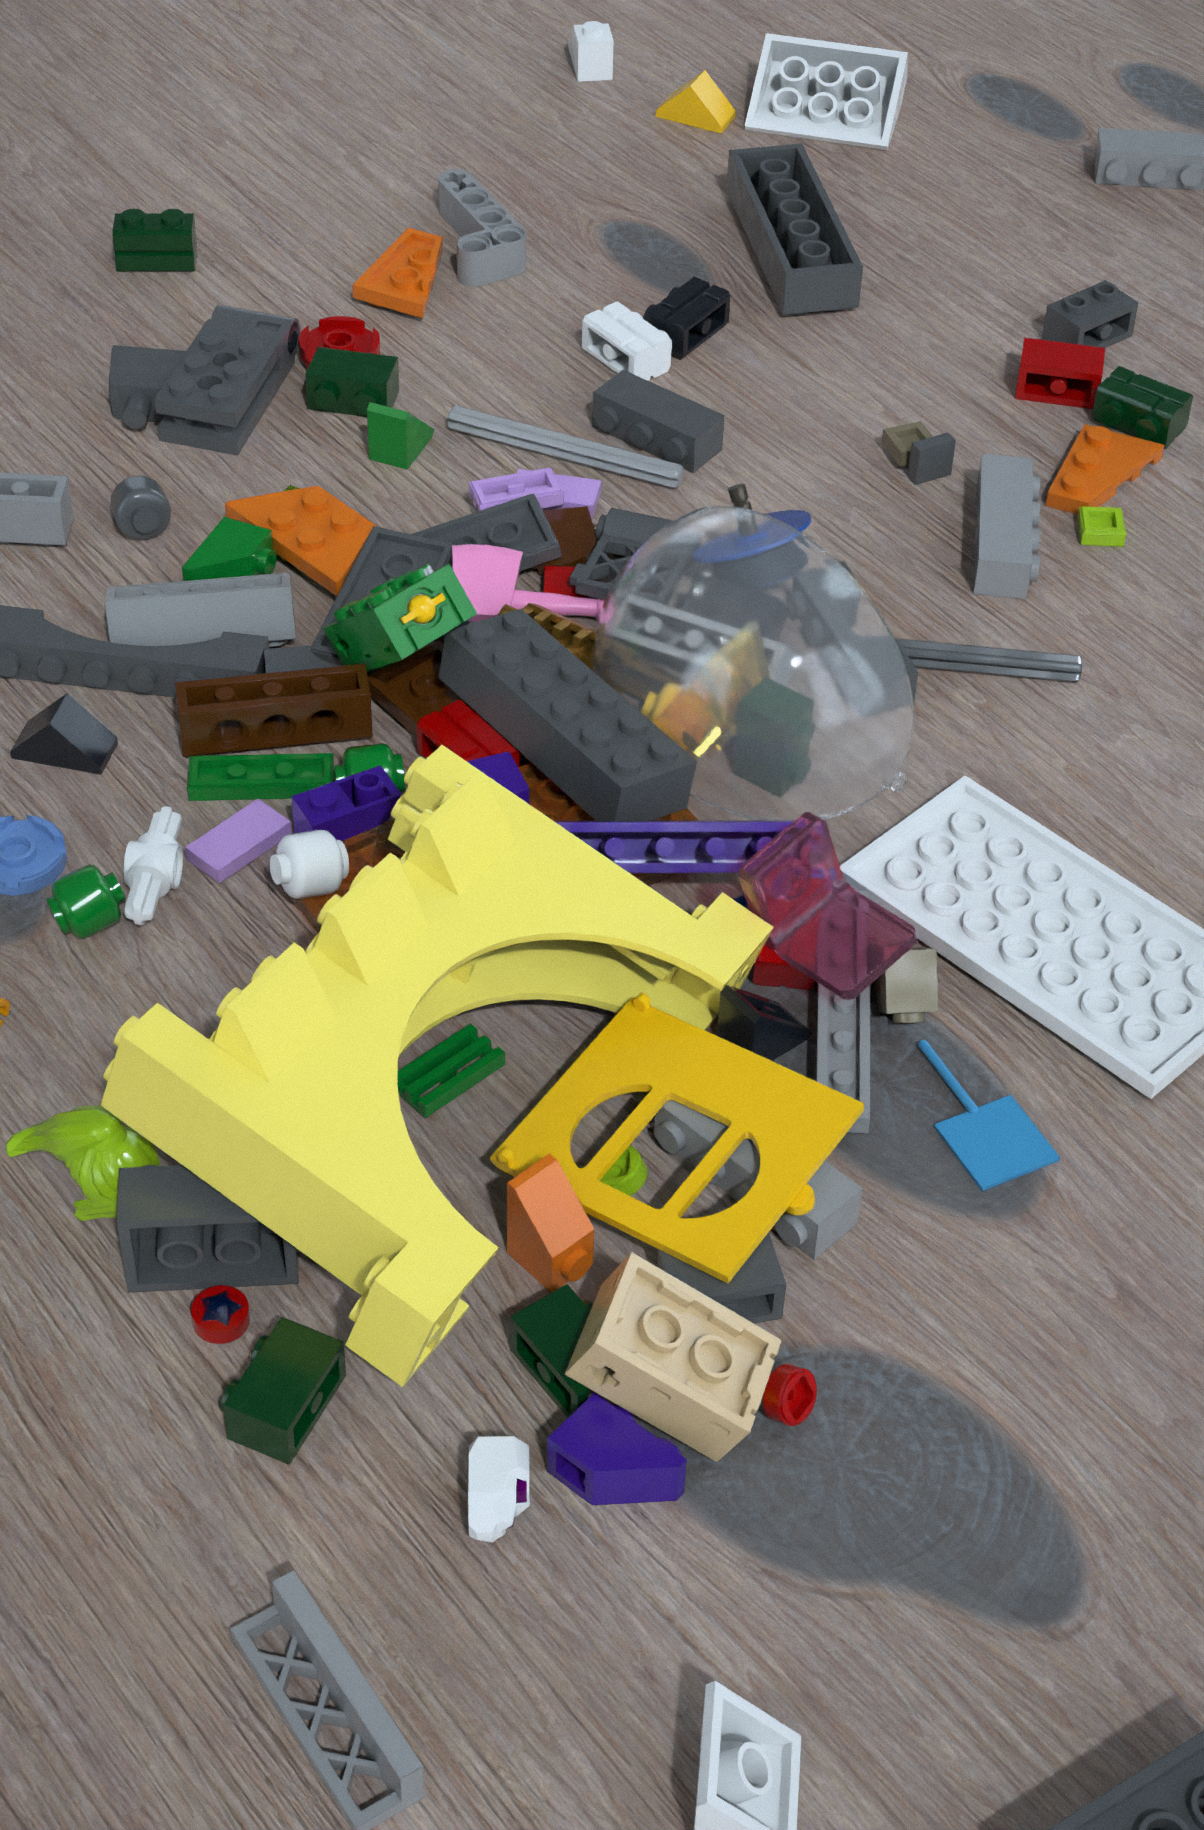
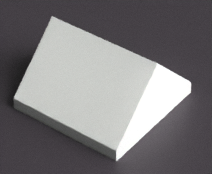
M717 1681L706 1684L694 1830H797L801 1735Z

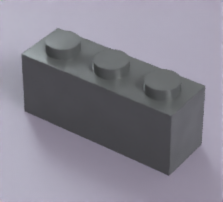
M620 371L593 392L592 427L663 460L681 464L685 470L691 473L696 472L722 450L725 415L628 371Z

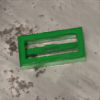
M470 1023L398 1071L397 1086L399 1096L424 1118H427L505 1065V1052L500 1047L492 1049L491 1040L485 1035L479 1038L477 1028ZM478 1056L481 1057L479 1060H477L476 1062H474L473 1064H471L470 1066H468L467 1068H465L457 1074V1070H459L460 1068H462ZM440 1082V1086H438L425 1096L420 1097L421 1094H423L424 1092H426L427 1090H429L430 1088H432Z

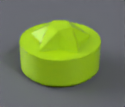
M629 1146L600 1181L632 1196L645 1183L648 1168L638 1150Z

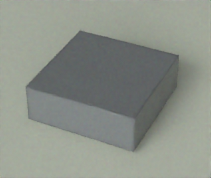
M948 432L912 443L908 478L914 485L951 475L956 440Z

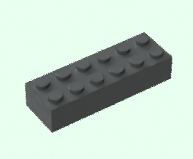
M803 144L729 150L726 190L782 314L803 315L806 312L826 310L837 312L846 308L859 307L863 265Z
M522 609L509 611L478 622H471L468 625L454 628L445 633L439 678L595 821H653L687 808L697 761Z

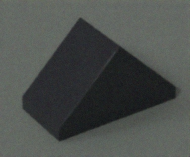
M65 694L27 721L10 753L12 759L102 775L118 745L117 737L69 694Z
M726 985L720 993L717 1036L766 1059L775 1060L805 1042L812 1033L779 1002L730 985Z

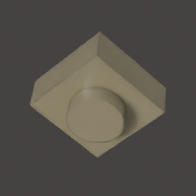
M918 421L883 429L882 444L899 466L909 465L912 443L933 436L924 424Z

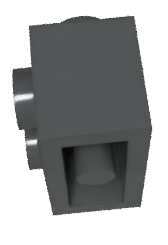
M1106 280L1047 305L1042 340L1107 348L1133 335L1139 302Z

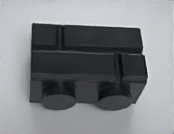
M694 276L681 287H674L660 303L650 305L646 309L643 319L658 330H663L669 335L672 340L671 356L681 360L729 323L731 295H729V291L716 285L710 287L709 282Z

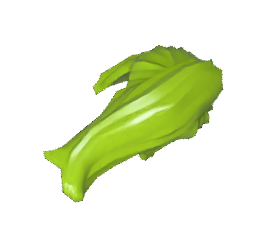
M98 1105L79 1106L67 1112L57 1113L47 1120L13 1134L6 1142V1154L9 1157L32 1151H45L52 1153L59 1161L65 1162V1166L70 1168L71 1177L87 1197V1199L74 1202V1207L76 1208L74 1216L77 1220L81 1221L96 1218H117L119 1168L142 1167L145 1165L160 1166L153 1143L131 1127L123 1126L120 1119Z

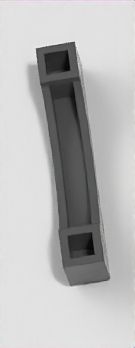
M0 605V677L177 698L175 682L266 673L264 649H269L268 636L223 631L219 638L191 644L171 646L118 644L88 638L65 630L46 620L43 610Z

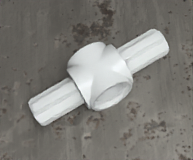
M164 806L161 811L155 812L148 832L141 835L137 841H129L126 848L124 881L130 888V892L124 908V914L126 918L134 920L135 925H144L146 920L153 919L159 898L165 896L170 889H178L181 881L183 850L176 840L182 824V817L179 813L173 812L172 808Z

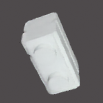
M618 301L604 307L602 311L597 310L585 315L584 320H582V348L617 374L625 370L649 381L651 376L656 378L668 372L671 367L672 340L669 335L663 330H658L645 321L639 313L631 312Z

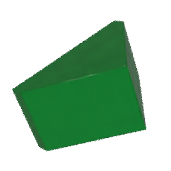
M369 402L367 409L369 459L408 470L433 437L435 429L409 412Z

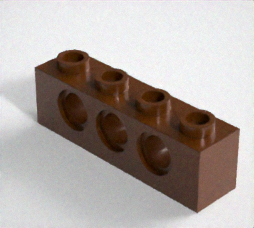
M365 663L175 682L183 757L373 737L371 693Z

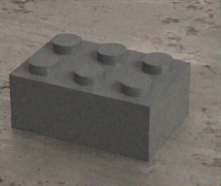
M145 1165L142 1167L119 1168L116 1223L128 1293L207 1289L218 1285L249 1287L299 1284L298 1249L183 1165Z

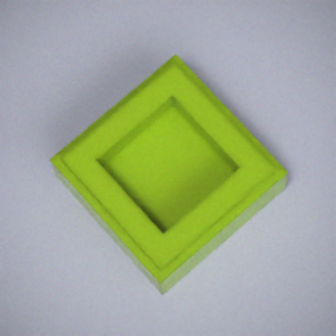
M1079 507L1077 523L1081 545L1124 547L1126 530L1122 508Z

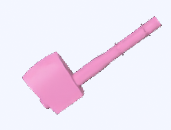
M452 545V569L477 612L475 616L470 618L473 622L498 616L505 604L519 610L527 606L528 603L538 604L562 616L577 615L596 617V619L598 617L609 618L614 601L601 600L600 598H579L557 593L516 590L523 555L521 551L492 545Z

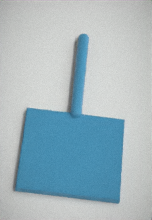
M926 1040L918 1042L920 1050L967 1110V1112L934 1124V1129L981 1191L1060 1161V1156L1012 1095L977 1107Z

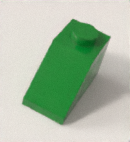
M223 517L182 566L183 581L271 574L277 561V553L273 549L272 530Z

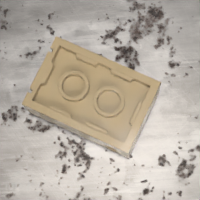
M631 1252L601 1284L565 1375L718 1462L750 1433L756 1417L754 1414L758 1411L775 1361L773 1359L777 1356L782 1340Z

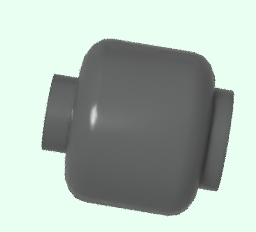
M132 476L124 479L115 487L111 495L110 507L118 528L126 536L135 540H149L165 531L170 522L171 508L163 488L155 480L146 476Z

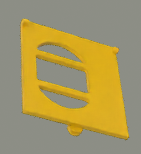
M639 993L636 998L632 997L492 1154L490 1160L500 1170L516 1177L550 1153L558 1160L587 1214L728 1284L785 1211L792 1215H804L814 1208V1190L807 1183L864 1112V1103L651 1006L650 998L647 994ZM648 1091L649 1093L592 1160L584 1168H578L571 1154V1141L574 1131L582 1118L594 1107L610 1098L626 1093ZM669 1100H674L729 1126L661 1209H655L600 1181ZM745 1139H751L759 1154L760 1169L757 1179L748 1193L737 1203L721 1212L698 1218H681Z

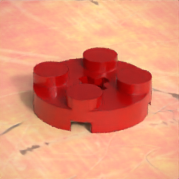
M349 316L326 317L319 320V327L309 331L308 325L301 331L299 335L300 359L306 365L307 371L317 347L380 355V335L374 327L373 332L366 329L365 321Z

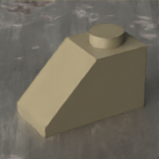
M922 947L870 949V971L879 1012L892 1014L893 1023L924 1022V1012H938L937 949Z

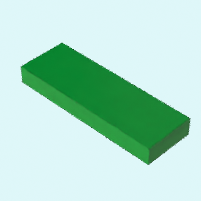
M333 753L190 756L187 787L189 801L292 799L291 796L334 782Z

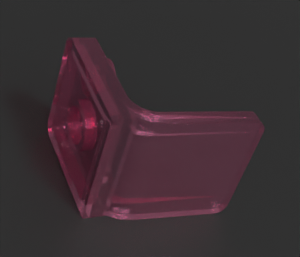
M805 812L744 863L739 870L738 877L749 910L774 927L764 945L774 950L791 966L842 999L851 1000L856 998L918 941L913 925L857 892L846 881L840 869L827 822L811 812Z

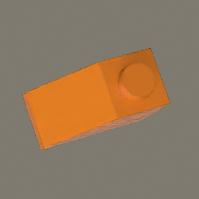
M549 1153L507 1182V1254L552 1293L568 1281L574 1282L579 1280L590 1269L594 1257V1227L558 1160Z

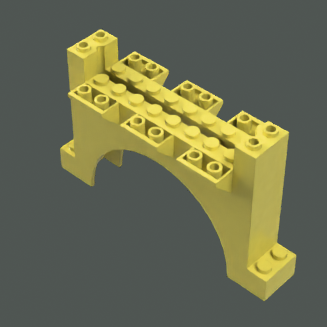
M443 745L435 750L427 759L420 756L412 763L404 777V782L408 784L406 792L398 799L391 811V817L395 821L388 840L405 851L402 858L399 859L392 853H389L374 868L369 865L363 867L351 883L349 891L343 897L335 894L324 905L317 918V922L322 927L306 951L294 942L278 958L272 955L265 958L253 974L251 983L243 990L238 987L233 988L225 996L217 1009L216 1015L221 1020L218 1028L209 1039L159 1003H156L140 1019L135 1015L130 1017L121 1026L114 1038L113 1043L118 1048L115 1058L108 1065L103 1075L107 1085L101 1102V1106L359 1293L361 1297L348 1317L355 1324L345 1346L401 1387L408 1382L465 1315L469 1305L460 1297L468 1285L493 1258L499 1247L477 1231L450 1204L434 1184L420 1161L408 1135L401 1112L397 1086L398 1058L421 1035L444 1020L474 1008L512 1000L541 999L567 1001L618 1013L632 997L636 998L639 993H645L650 998L651 1006L706 1031L719 1016L721 991L726 985L741 989L774 928L723 892L708 908L700 904L692 915L688 914Z

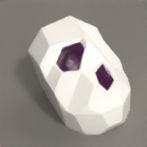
M515 1436L477 1437L469 1445V1536L476 1540L493 1543L506 1533V1529L513 1527L515 1517L530 1506L529 1445Z

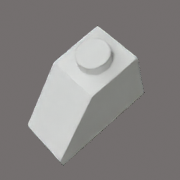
M589 21L583 25H573L568 39V49L577 82L613 79L614 41L608 23L602 24L597 21Z

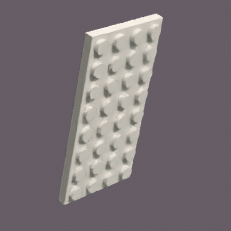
M967 776L960 778L837 867V872L841 877L837 881L839 885L848 890L870 891L871 907L932 949H937L939 954L1148 1098L1152 1099L1204 1054V929Z

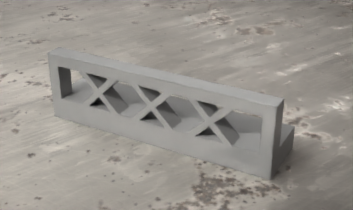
M292 1570L272 1581L274 1605L230 1628L231 1639L351 1830H370L425 1798L423 1765L295 1570ZM282 1624L292 1639L286 1657L259 1652L252 1640ZM298 1652L301 1653L305 1661L296 1660ZM272 1671L281 1672L279 1681ZM291 1675L317 1679L323 1688L317 1706L290 1701L286 1691ZM330 1700L337 1710L327 1708ZM302 1719L312 1721L310 1731ZM323 1723L350 1729L355 1738L349 1756L322 1751L317 1741ZM362 1749L369 1760L359 1758ZM334 1769L345 1771L342 1781ZM354 1774L382 1779L391 1794L360 1811L349 1794Z

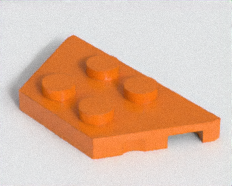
M318 485L230 500L225 503L227 518L272 530L273 549L276 553L335 596L339 594L344 584V579L355 563L373 526L376 527L374 523Z

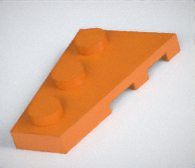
M408 227L353 284V298L368 302L373 306L385 307L424 318L443 252V237Z
M1084 424L1047 493L1045 506L1077 515L1079 507H1100L1116 494L1117 487L1126 480L1134 481L1141 475V470L1148 463L1154 465L1161 460L1165 445L1110 431L1103 426Z

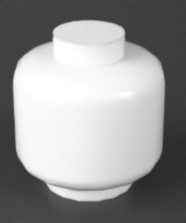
M313 830L293 833L284 836L279 842L276 854L270 858V872L273 881L277 885L281 884L284 891L292 898L304 899L334 893L340 887L342 879L348 876L349 857L343 842L336 840L328 831Z

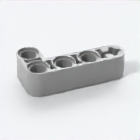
M451 169L442 172L438 178L439 213L460 236L457 240V278L459 282L467 286L477 287L522 274L526 270L525 229L470 173L461 169Z

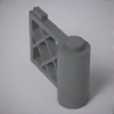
M611 508L607 515L602 514L600 516L596 529V540L599 541L586 565L581 563L576 565L570 576V585L576 586L575 593L605 600L615 601L618 591L622 590L665 605L683 568H689L693 557L690 550L697 542L698 527L689 523ZM608 552L626 557L611 561L606 554ZM661 563L670 566L654 570L650 564ZM635 568L640 572V574L629 577L622 573ZM610 576L613 580L607 583L594 581V579ZM652 585L657 590V593L646 592L637 588Z

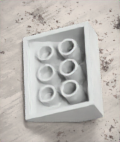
M766 33L745 122V130L888 150L907 81L908 52Z

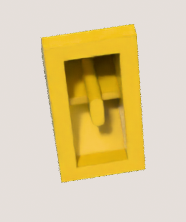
M703 70L672 92L656 109L655 117L722 134L735 119L736 110L706 70Z

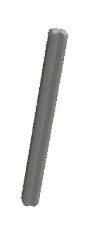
M453 406L448 414V428L457 432L671 489L678 488L683 479L684 468L681 464L461 406Z

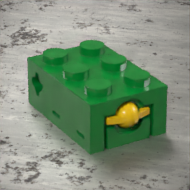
M427 563L414 571L410 570L396 578L392 577L371 589V594L360 600L355 599L333 612L336 621L324 627L323 630L343 665L365 663L367 672L403 660L462 622L475 616L477 612L450 564L433 570L430 564Z

